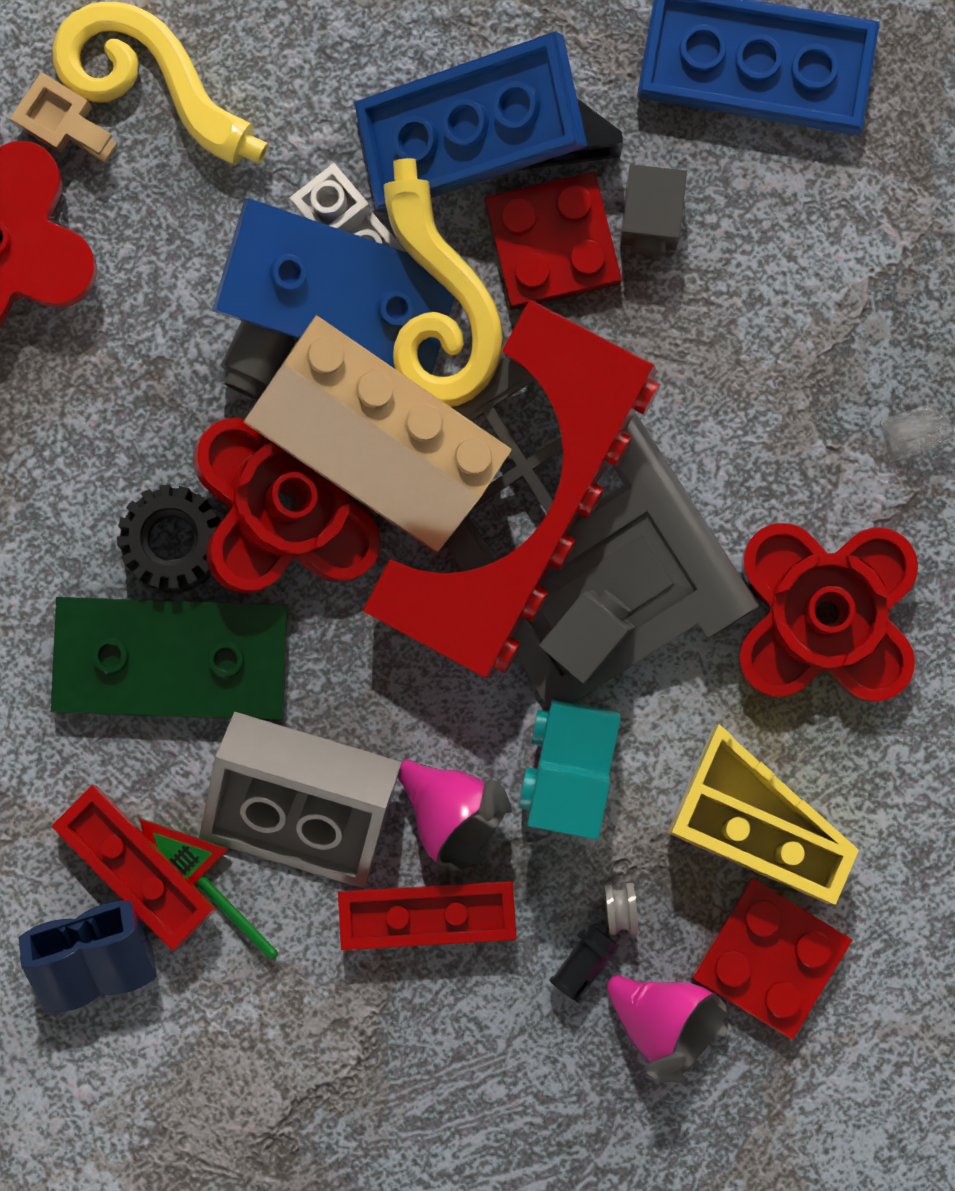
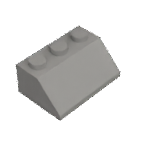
M234 712L215 756L199 838L365 889L402 762Z

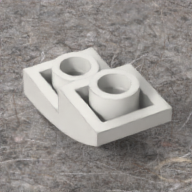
M335 163L331 164L290 197L293 205L305 218L406 252L373 214L369 203Z

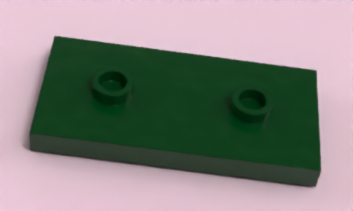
M56 597L50 712L232 719L234 712H238L261 720L283 721L288 606L286 604Z

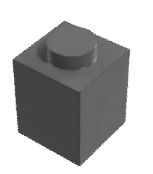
M630 164L626 183L620 245L632 246L631 251L633 253L651 257L664 256L666 250L676 251L681 233L687 170Z
M605 589L599 595L593 590L584 591L539 644V647L584 684L594 678L635 629V626L626 619L631 611L622 601Z

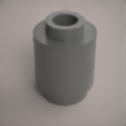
M241 321L220 366L225 370L219 381L245 396L258 400L289 355L295 340L292 337Z

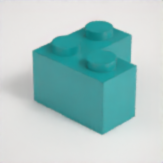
M551 699L549 712L537 711L531 744L542 746L538 768L526 767L519 799V808L529 810L527 826L594 840L599 839L610 785L609 773L621 719L620 712L557 699Z

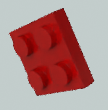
M595 171L484 197L511 310L526 307L529 299L540 304L621 285L622 278Z
M750 878L691 978L793 1040L853 939L754 878Z

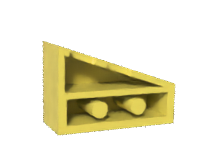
M717 724L711 730L667 832L672 836L823 903L836 905L859 852L851 842L809 804L792 792L767 766L750 754L720 724Z

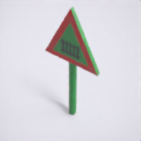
M139 818L144 834L194 885L197 884L268 959H276L278 956L277 950L204 876L230 848Z

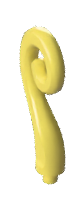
M98 2L91 3L71 13L61 23L55 35L52 52L54 69L65 87L93 103H110L124 96L133 87L138 77L139 68L137 53L129 44L119 39H109L106 41L104 51L114 66L113 71L103 78H93L84 71L80 62V54L84 44L91 37L99 33L118 32L131 36L144 44L155 57L182 124L203 148L233 165L238 164L243 157L257 164L262 163L267 154L269 144L252 136L253 124L225 111L211 101L191 58L181 42L168 26L157 17L130 4Z
M416 159L394 160L395 181L383 185L387 214L394 234L404 250L459 301L468 316L472 333V350L466 366L454 375L438 377L429 374L421 366L417 354L419 344L427 338H437L446 353L457 355L464 346L463 332L458 323L448 315L438 312H427L410 319L398 333L393 350L394 367L448 406H459L474 399L483 391L496 373L503 345L500 316L496 304L483 282L439 234L433 217L430 184L427 180L417 179Z

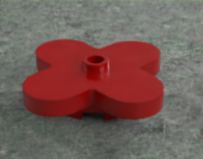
M14 141L0 147V233L3 234L0 244V329L6 321L14 300L25 297L52 308L69 307L80 302L89 294L97 277L96 259L87 242L76 232L50 222L62 193V174L52 155L42 146L29 141Z
M222 419L212 424L199 437L193 451V466L196 476L208 491L228 507L227 514L211 534L206 549L209 569L222 586L231 591L245 594L261 591L274 583L293 559L300 562L319 578L335 583L351 581L363 575L373 566L380 551L379 530L372 517L348 498L347 492L243 423L245 419ZM279 493L286 494L291 498L293 502L291 511L281 505L278 498Z
M775 523L760 529L749 540L742 555L743 576L752 591L768 607V614L746 634L738 652L740 673L753 690L768 697H787L802 690L822 671L828 672L849 695L865 702L885 701L898 695L906 688L914 672V652L907 638L888 618L889 610L910 591L918 573L916 553L904 536L888 528H869L857 533L837 552L828 553L803 528L790 523ZM827 603L833 606L836 611V619L832 624H823L817 619L816 609L818 605Z

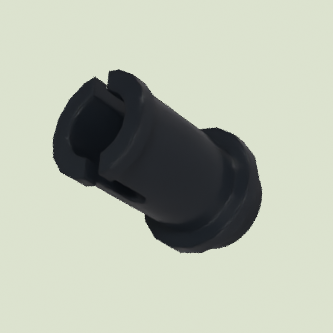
M593 925L590 926L586 933L579 931L577 936L581 940L556 974L549 979L556 988L577 1003L581 1002L582 996L608 961L616 962L617 958L614 956V953L620 946Z

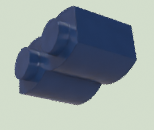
M131 901L105 903L82 913L76 919L49 921L31 928L18 937L21 967L45 1013H62L75 1010L92 1002L100 995H118L131 992L148 984L157 977L153 947Z

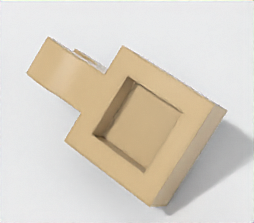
M40 72L10 117L15 126L60 154L71 140L88 154L106 164L118 146L116 142L111 140L112 135L85 119L92 108L88 100Z

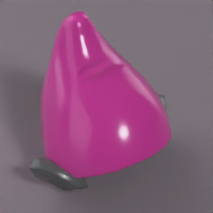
M404 760L401 763L398 779L409 795L413 805L416 827L420 841L427 854L438 865L447 866L452 871L460 872L465 867H473L482 863L483 858L480 850L504 819L505 813L512 812L505 788L493 778L485 783L479 778L460 770H442L419 764L412 760Z
M619 975L613 976L608 981L607 989L611 1002L630 1041L650 1063L647 1068V1074L659 1082H685L683 1073L691 1068L714 1036L727 1035L729 1010L717 995L703 987L689 982H640Z

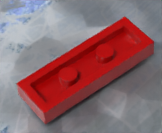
M91 785L51 826L123 901H131L140 919L172 951H176L217 910L203 893L98 786Z
M513 881L338 891L341 950L516 940Z

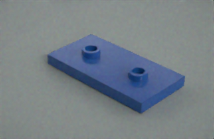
M654 0L637 98L860 136L863 128L880 21L757 0Z
M556 31L354 102L376 211L387 213L383 185L395 181L394 160L416 159L417 179L429 181L431 198L587 147L564 35Z
M248 198L244 200L212 311L298 340L317 315L395 369L393 350L400 329L410 319L423 313L438 312L449 316L455 297L407 252ZM431 337L423 340L417 350L419 362L429 374L433 373L441 346L437 338Z

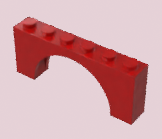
M530 299L502 352L507 358L523 367L538 381L546 392L559 422L563 445V465L557 493L548 513L533 534L507 556L477 569L464 572L436 573L418 570L390 559L362 610L484 678H492L496 670L506 673L521 646V642L514 639V636L524 618L533 622L539 614L549 594L548 590L541 587L552 566L561 570L567 562L577 542V539L569 534L580 515L586 518L592 515L605 489L597 484L608 463L615 467L618 466L633 437L625 432L636 411L643 415L646 414L661 385L653 380L657 373L654 364Z

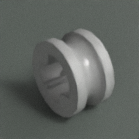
M625 883V887L622 890H615L612 888V885H604L608 936L616 937L618 931L622 929L628 930L630 935H637L638 916L633 883Z

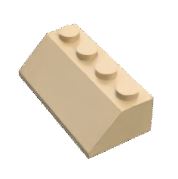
M317 315L303 332L243 422L435 553L442 548L481 498L512 450Z

